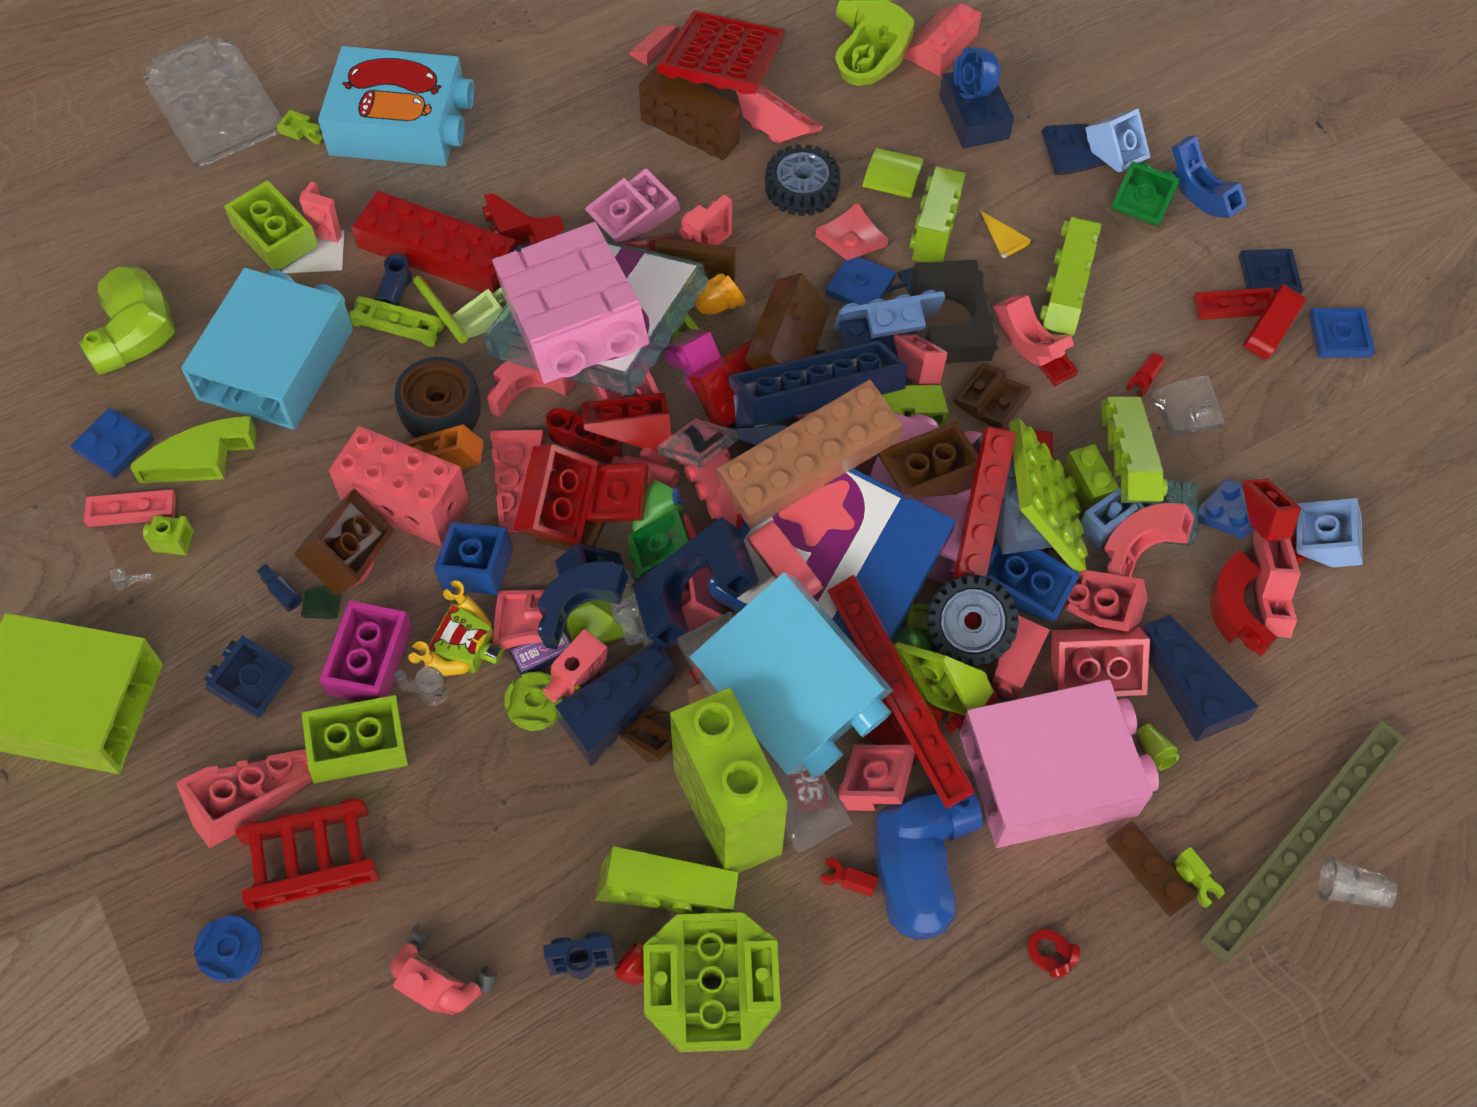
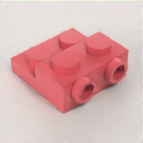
M724 194L717 201H713L707 209L698 205L692 211H688L683 216L681 221L682 227L678 231L682 241L720 245L732 234V199Z
M853 745L851 756L846 760L844 780L838 788L839 799L843 802L846 809L852 811H876L878 804H902L915 756L912 745Z

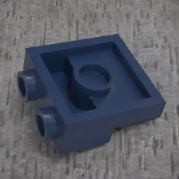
M242 635L237 642L232 640L225 648L222 656L226 658L218 667L214 664L204 678L208 682L205 690L231 706L234 704L259 720L294 670V667Z

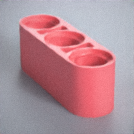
M772 520L747 537L749 544L775 579L783 572L794 576L812 596L823 589L816 575Z

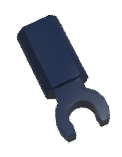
M267 564L257 570V573L261 576L260 579L268 586L270 594L287 612L298 607L303 601L296 590L282 576L278 577Z

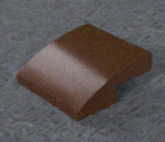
M981 363L956 395L954 403L970 415L992 427L1006 428L1031 395L1030 386L1007 379L1004 370Z

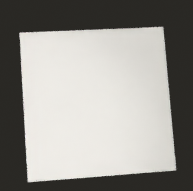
M341 230L342 237L338 243L316 237L318 247L282 268V272L341 271L343 266L345 230Z

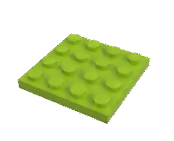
M1020 418L1009 422L1010 432L1016 433L1013 459L1020 510L1073 570L1078 573L1087 570L1085 557L1088 556V552L1082 541L1084 528L1078 516L1081 508L1075 496L1078 488L1072 476L1068 477L1065 474L1060 461L1054 460L1051 457L1045 443L1041 444L1037 440L1032 427H1027Z

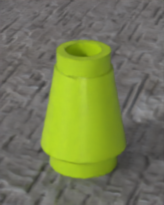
M1146 724L1137 731L1136 735L1139 737L1145 753L1151 756L1158 770H1165L1178 761L1177 747L1154 728L1152 724Z

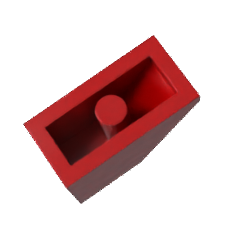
M1269 478L1244 480L1242 487L1250 525L1262 538L1269 541L1292 538L1301 507Z

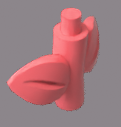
M642 448L638 457L625 455L622 458L615 455L612 460V464L646 463L649 466L647 486L656 479L674 488L679 479V471L666 466L669 460L666 448L660 450Z

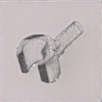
M122 568L109 572L114 588L119 591L127 589L130 584L135 582L155 580L154 573L127 576L126 571Z

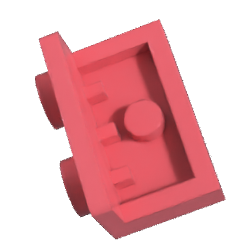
M311 181L307 188L301 192L299 199L304 218L312 225L315 237L338 243L342 234L334 200L321 196L317 183Z

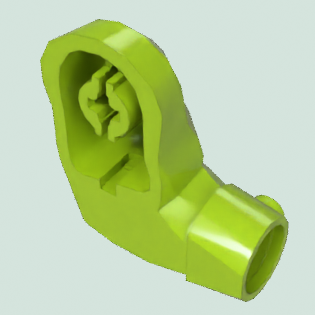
M839 0L836 16L840 21L852 28L854 32L837 49L835 60L842 79L849 84L856 86L872 85L901 64L913 38L914 19L903 8L890 0Z
M121 266L104 274L98 282V296L100 306L108 314L110 320L105 327L102 328L100 326L96 330L86 333L84 338L78 341V344L99 377L126 367L125 364L152 354L172 340L175 334V327L167 298L155 280L145 270L138 266Z

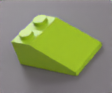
M899 642L895 644L897 652L925 702L929 705L965 716L967 710L984 707L994 692L988 681V676L979 668L971 667L946 655Z

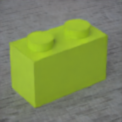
M1095 444L1069 452L1063 469L1068 477L1072 476L1078 488V491L1075 493L1083 508L1087 511L1116 491L1119 486Z

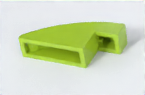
M251 416L231 417L208 422L178 433L154 446L131 464V470L139 483L225 479L227 451L255 450L257 429Z

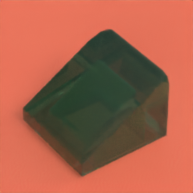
M326 585L306 590L301 617L316 619L337 618L342 594L340 593L336 596Z

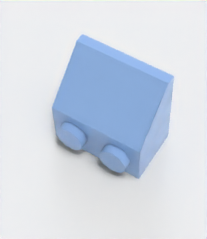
M1139 109L1117 113L1085 127L1091 152L1117 172L1128 169L1132 161L1138 163L1150 158Z
M1357 498L1297 503L1301 507L1297 520V554L1330 567L1363 565L1362 516Z

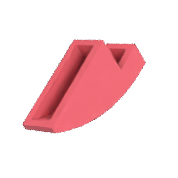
M1253 529V562L1262 569L1254 581L1258 621L1275 636L1291 638L1297 623L1292 598L1301 575L1291 540L1287 538L1269 541L1262 538Z

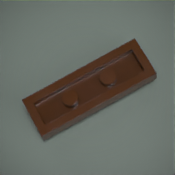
M1133 821L1107 839V844L1169 917H1172L1196 898L1197 895Z

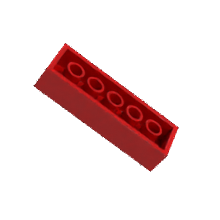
M378 190L351 227L358 248L385 258L393 254H401L406 257L410 267L481 293L487 289L494 293L501 287L492 259L513 252L512 249L517 248L515 239Z

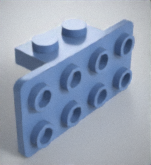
M928 290L917 296L910 297L909 294H903L893 300L875 299L863 305L850 303L844 305L839 310L834 324V331L839 333L840 321L867 319L871 338L923 330L926 327L924 318L933 317L938 314L945 299V294L942 291Z

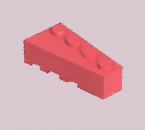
M707 426L697 428L702 434L704 442L714 435ZM684 433L676 436L677 448L673 450L678 465L683 464L688 481L695 483L699 499L706 501L711 518L718 520L720 517H723L731 524H735L739 512L719 483L717 468L731 461L728 450L725 447L721 448L718 440L700 454L694 450L688 435Z

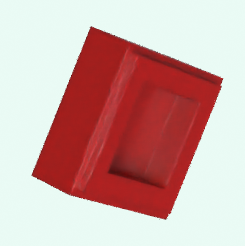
M1066 354L1039 366L1054 387L1077 376L1078 369Z

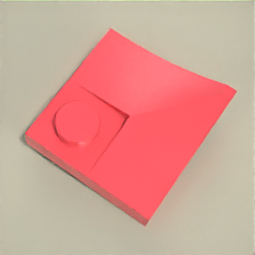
M858 203L854 204L849 210L833 221L816 228L815 237L847 261L885 248L888 244V237L876 228Z
M545 590L499 591L494 619V645L506 650L519 645L542 642L538 635V626L543 617L537 604Z

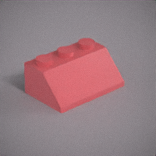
M963 3L938 11L912 38L904 58L940 76L959 56L962 50L978 35L982 13Z
M1134 627L1129 632L1110 628L1051 630L1050 659L1055 691L1110 679L1116 697L1147 695L1150 638L1140 627Z

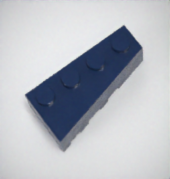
M1171 615L1143 626L1142 630L1150 638L1149 663L1196 742L1244 723L1251 718L1259 706Z
M654 642L555 705L558 721L590 766L599 759L598 756L607 747H610L617 740V736L638 717V714L647 705H650L675 679L673 661L664 649Z

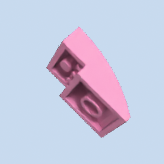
M647 168L629 182L623 178L585 208V211L616 243L650 231L681 210L677 198Z

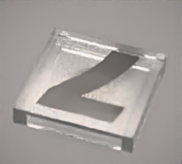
M695 418L658 445V450L662 456L702 468L734 444L739 438L736 430Z

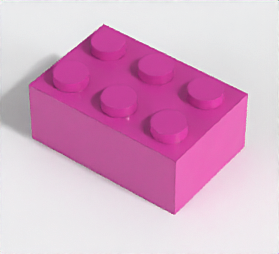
M349 600L319 679L327 696L356 702L389 696L413 628L407 612Z

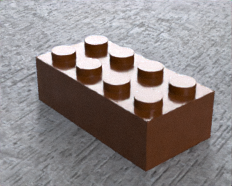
M655 66L639 83L641 120L670 136L686 142L688 145L724 160L739 143L740 106L680 77L673 79L666 77L664 74L657 73L658 67Z

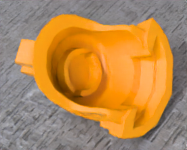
M695 270L693 271V285L685 283L682 287L683 291L690 292L689 296L679 297L681 304H694L701 314L708 315L719 314L727 309H735L746 304L745 297L728 275L725 277L724 274H718L716 277L706 280Z

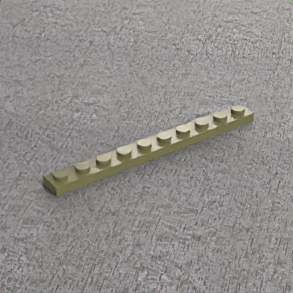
M1381 720L1199 943L1224 964H1227L1408 739Z

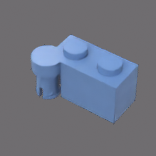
M1120 487L1084 513L1081 521L1084 528L1083 535L1098 549L1107 543L1113 531L1127 517L1157 503H1121Z

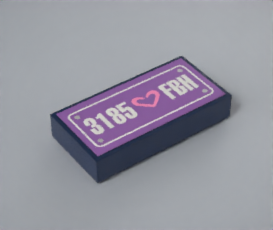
M564 628L557 650L546 648L543 642L516 646L509 649V653L521 676L527 672H537L552 665L572 642Z

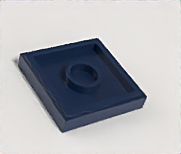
M1292 249L1241 250L1239 260L1247 289L1273 288L1274 292H1276L1282 284H1285L1299 294L1302 293L1303 288Z

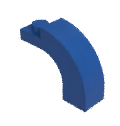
M1196 135L1188 136L1171 147L1177 164L1172 173L1176 178L1180 179L1178 186L1183 194L1200 210L1212 216L1230 218L1247 206L1240 182H1225L1210 172L1204 162Z

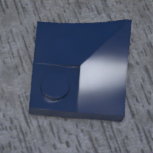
M1087 123L1045 126L1041 131L1055 176L1082 172L1106 164L1091 152L1085 129L1088 126Z

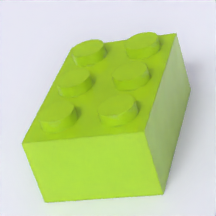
M268 180L224 205L232 227L273 270L284 268L318 247L312 225Z
M396 695L301 712L308 769L314 784L408 766Z

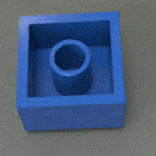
M451 522L434 567L441 588L456 591L450 582L459 581L464 587V592L498 595L513 551L507 528Z

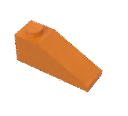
M462 424L400 443L458 465L462 470L481 465L484 441Z

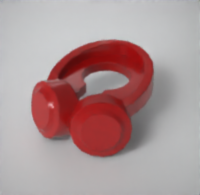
M1040 929L1030 935L1027 943V952L1032 962L1038 968L1048 972L1051 978H1060L1068 975L1072 971L1071 966H1075L1080 958L1079 945L1068 943L1062 935L1052 930ZM1043 939L1051 940L1055 944L1056 952L1063 957V962H1058L1053 957L1042 956L1037 949L1038 942Z

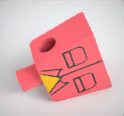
M584 629L552 663L551 682L543 689L545 696L550 701L556 703L563 695L569 697L606 673L608 647Z

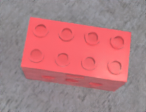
M361 426L357 427L328 470L340 500L351 490L355 489L392 527L441 547L450 523L458 522L470 503L460 466Z

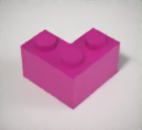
M688 329L662 343L667 363L673 366V368L684 371L687 377L685 378L686 386L692 393L696 394L688 376L721 358L711 333Z

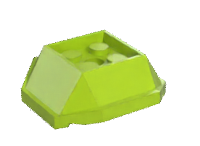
M743 912L677 914L643 945L645 1017L679 1052L748 1050L781 1011L777 939L768 932H765ZM709 976H715L721 981V984L718 988L711 990L704 987L702 982Z

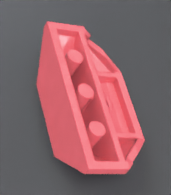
M762 85L759 86L756 94L744 95L736 90L742 117L748 120L750 126L754 129L767 133L769 135L768 138L773 142L793 141L821 132L823 126L819 123H816Z

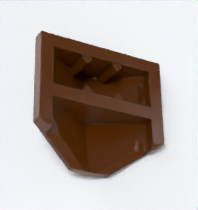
M648 707L619 735L646 762L660 761L672 749L670 713L659 712L654 708Z

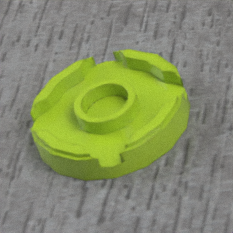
M540 671L527 672L516 681L511 682L504 696V706L510 720L519 728L535 731L550 727L558 720L555 705L563 701L565 695L556 703L550 701L545 696L543 689L551 682L550 674Z

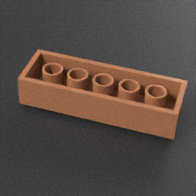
M868 380L717 468L719 483L751 529L902 440L903 424L873 382Z

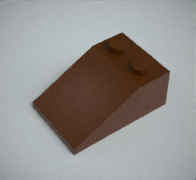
M956 421L892 445L877 454L905 499L956 495L971 489L978 459L977 451Z
M353 489L307 536L294 555L337 596L359 582L395 529Z

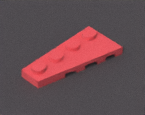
M543 430L490 431V439L493 446L492 459L495 466L494 480L497 487L496 500L499 527L507 528L508 532H519L513 529L533 446L545 445L546 435Z

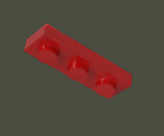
M1273 288L1196 292L1193 301L1199 320L1261 316L1275 292Z

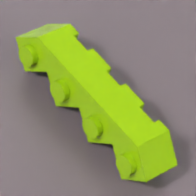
M1071 216L1069 221L1064 220L1060 235L1065 237L1062 249L1057 248L1053 262L1058 264L1056 276H1050L1046 290L1051 292L1048 306H1042L1039 317L1040 321H1044L1043 327L1045 329L1075 335L1095 255L1096 243L1102 225L1101 222Z
M1106 397L1101 400V428H1108V452H1114V477H1121V503L1162 502L1163 496L1167 495L1168 484L1167 480L1163 479L1160 457L1141 397Z

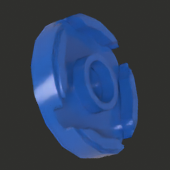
M227 915L217 921L213 920L204 927L197 937L194 946L197 965L200 971L214 981L226 983L239 980L249 974L260 960L263 950L262 936L257 927L242 916Z

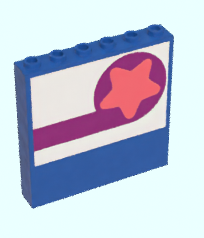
M851 469L751 529L744 522L740 532L759 582L735 599L717 587L712 575L708 587H710L709 591L712 599L740 612L776 580L747 540L748 536L772 520L823 586V589L814 595L813 598L850 641L857 647L827 590L852 575L859 581L891 641H893L953 533L956 520L913 498L905 499L901 492L855 469Z

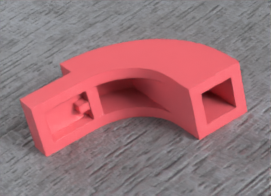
M1014 295L993 306L999 324L1010 343L1021 356L1035 365L1042 366L1065 354L1066 349L1074 346L1071 335L1051 334L1040 324L1028 295Z
M529 352L513 357L503 363L493 373L495 386L490 389L487 395L490 414L500 418L519 393L533 387L549 388L566 396L580 378V372L572 377H561L544 384Z
M1179 503L1156 504L1145 507L1127 517L1113 531L1104 548L1105 552L1112 559L1107 565V573L1132 577L1138 558L1152 545L1161 542L1188 543L1195 517L1187 505Z

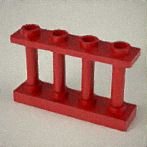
M354 798L341 801L339 805L331 807L316 806L310 808L305 813L297 815L291 813L282 814L276 817V820L267 822L252 821L245 824L242 828L235 829L238 840L243 845L250 844L254 884L251 885V888L241 890L242 900L246 907L252 912L380 881L378 868L372 859L367 860L363 855L358 818L369 815L364 801ZM345 822L351 860L347 865L335 867L331 863L326 826ZM313 829L319 868L314 873L303 875L299 871L294 833ZM282 837L287 876L284 877V880L271 883L267 881L263 841Z

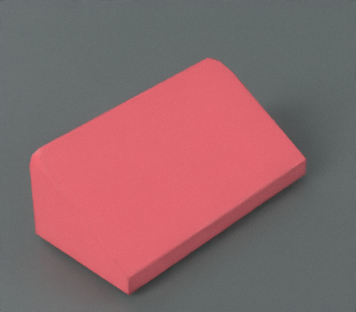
M674 25L657 27L629 52V55L648 66L671 45L678 34V27Z

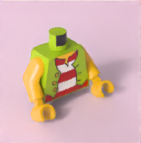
M450 582L455 587L457 593L453 595L448 589H445L443 596L447 600H456L457 605L451 604L429 645L421 641L412 645L414 649L420 651L421 656L412 652L408 655L409 660L412 663L424 661L426 667L445 677L465 674L466 672L476 673L483 660L498 665L503 657L504 648L493 644L492 623L481 607L469 595H463L464 587L461 582Z

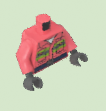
M419 924L413 927L406 943L390 964L391 974L396 979L393 984L395 989L431 1011L450 1015L463 1011L481 995V992H491L497 977V972L493 975H486L488 966L483 965L478 968L475 982L468 984L418 953V951L424 950L431 936V931L425 936L417 933Z

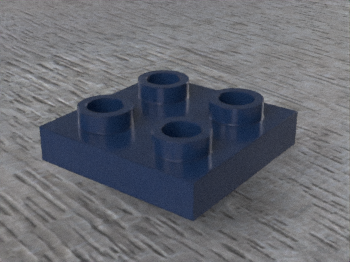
M602 932L589 933L584 936V939L573 941L568 937L556 938L551 941V944L543 945L544 958L550 975L569 973L576 979H585L593 974L595 968L616 965L611 935H604Z

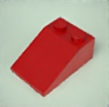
M752 340L688 376L711 425L725 428L736 421L734 395L736 393L729 386V375L753 370L744 360Z
M665 392L582 402L583 424L586 431L644 449L660 450L666 446L673 445Z

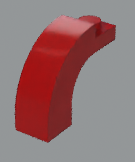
M1238 551L1224 565L1212 587L1210 595L1211 614L1216 627L1230 644L1239 637L1249 650L1255 651L1262 657L1270 649L1277 636L1248 611L1244 602V591L1254 583L1262 569L1241 551Z

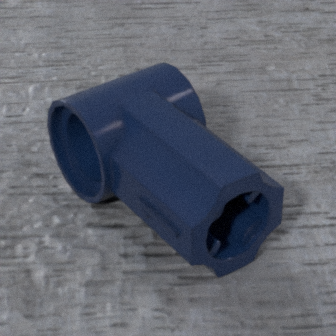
M393 254L384 261L385 272L374 299L399 306L405 287L410 285L412 281V275L406 257L401 254Z

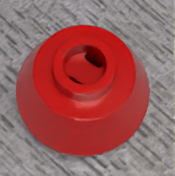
M636 942L626 951L614 969L616 979L637 986L640 982L644 984L643 945L646 942Z

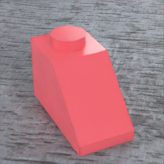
M894 334L893 340L898 357L906 364V376L913 380V384H941L948 352L917 334Z

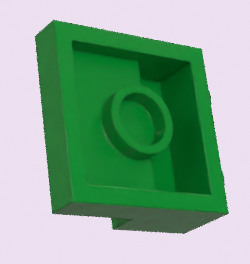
M1132 161L1111 205V210L1159 228L1178 188L1180 179L1176 178L1169 171L1160 172L1152 169L1147 163Z
M678 509L627 535L630 545L627 552L632 562L636 564L633 572L637 580L690 541L684 519Z

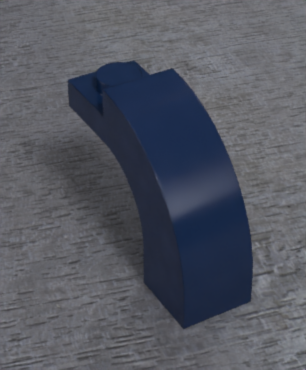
M610 562L581 564L563 572L548 585L537 604L543 617L538 626V635L546 648L558 649L566 621L578 606L590 601L621 603L628 581L624 565Z

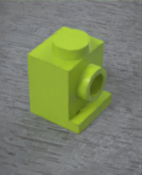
M153 516L151 524L146 523L144 526L143 538L152 552L186 556L194 530L186 516H180V518Z

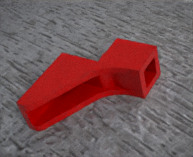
M494 193L484 195L486 206L482 207L486 222L491 221L492 223L490 230L515 239L516 245L529 242V245L567 232L559 215L548 218L530 217Z

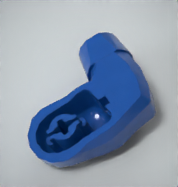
M937 791L916 793L904 798L902 804H890L879 812L874 822L876 869L886 900V909L890 923L901 935L916 940L932 939L946 932L955 919L956 900L947 873V854L944 843L948 839L953 841L983 827L982 812L976 794L947 809Z

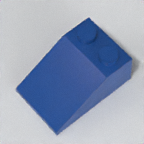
M996 539L993 543L986 577L995 580L1009 592L1017 610L1055 622L1080 573L1039 549L1002 555L998 540Z

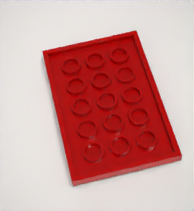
M693 10L659 61L657 73L664 74L666 77L673 79L679 77L689 79L694 84H711L717 89H734L744 95L756 94L784 40L786 30Z

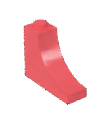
M978 614L976 627L981 622L980 614ZM1019 615V625L1015 640H1013L1008 651L1006 650L1000 658L994 660V676L991 683L992 688L999 695L1006 698L1012 697L1016 700L1022 692L1050 630Z

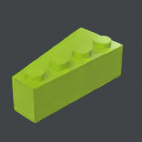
M936 166L933 177L928 176L925 191H928V194L922 197L920 206L922 213L917 215L915 224L917 232L916 234L912 233L909 246L910 249H914L912 260L943 266L963 190L965 172Z
M905 385L903 390L882 395L896 414L906 417L914 414L925 415L936 421L939 427L947 423L949 411L941 385Z
M613 846L601 863L595 901L669 910L681 914L730 913L734 910L739 872Z

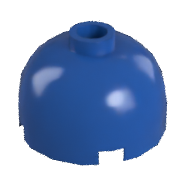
M964 48L962 56L957 57L953 70L955 86H960L961 91L963 90L964 93L959 94L965 99L986 97L999 84L1001 76L999 60L993 52L986 48Z

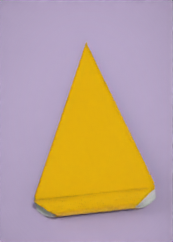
M979 210L1002 258H1007L1030 246L1031 239Z

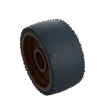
M448 357L424 358L407 367L400 375V378H398L395 386V403L398 415L406 430L415 438L462 424L472 430L478 422L481 401L477 383L470 370L457 360Z

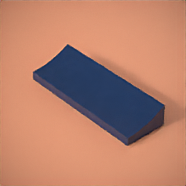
M878 340L729 375V386L740 399L752 425L757 426L814 412L868 380L873 382L881 395L905 389L906 364Z

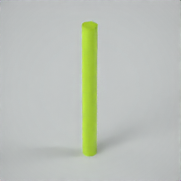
M422 276L414 277L413 283L459 343L467 342L468 335Z

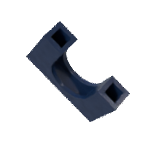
M720 517L632 584L647 637L665 649H668L689 633L681 608V597L687 582L696 572L710 566L717 587L735 599L759 582L740 529L723 517Z

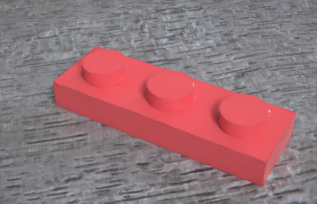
M172 489L86 497L84 523L87 527L152 522L153 516L175 518L176 493Z

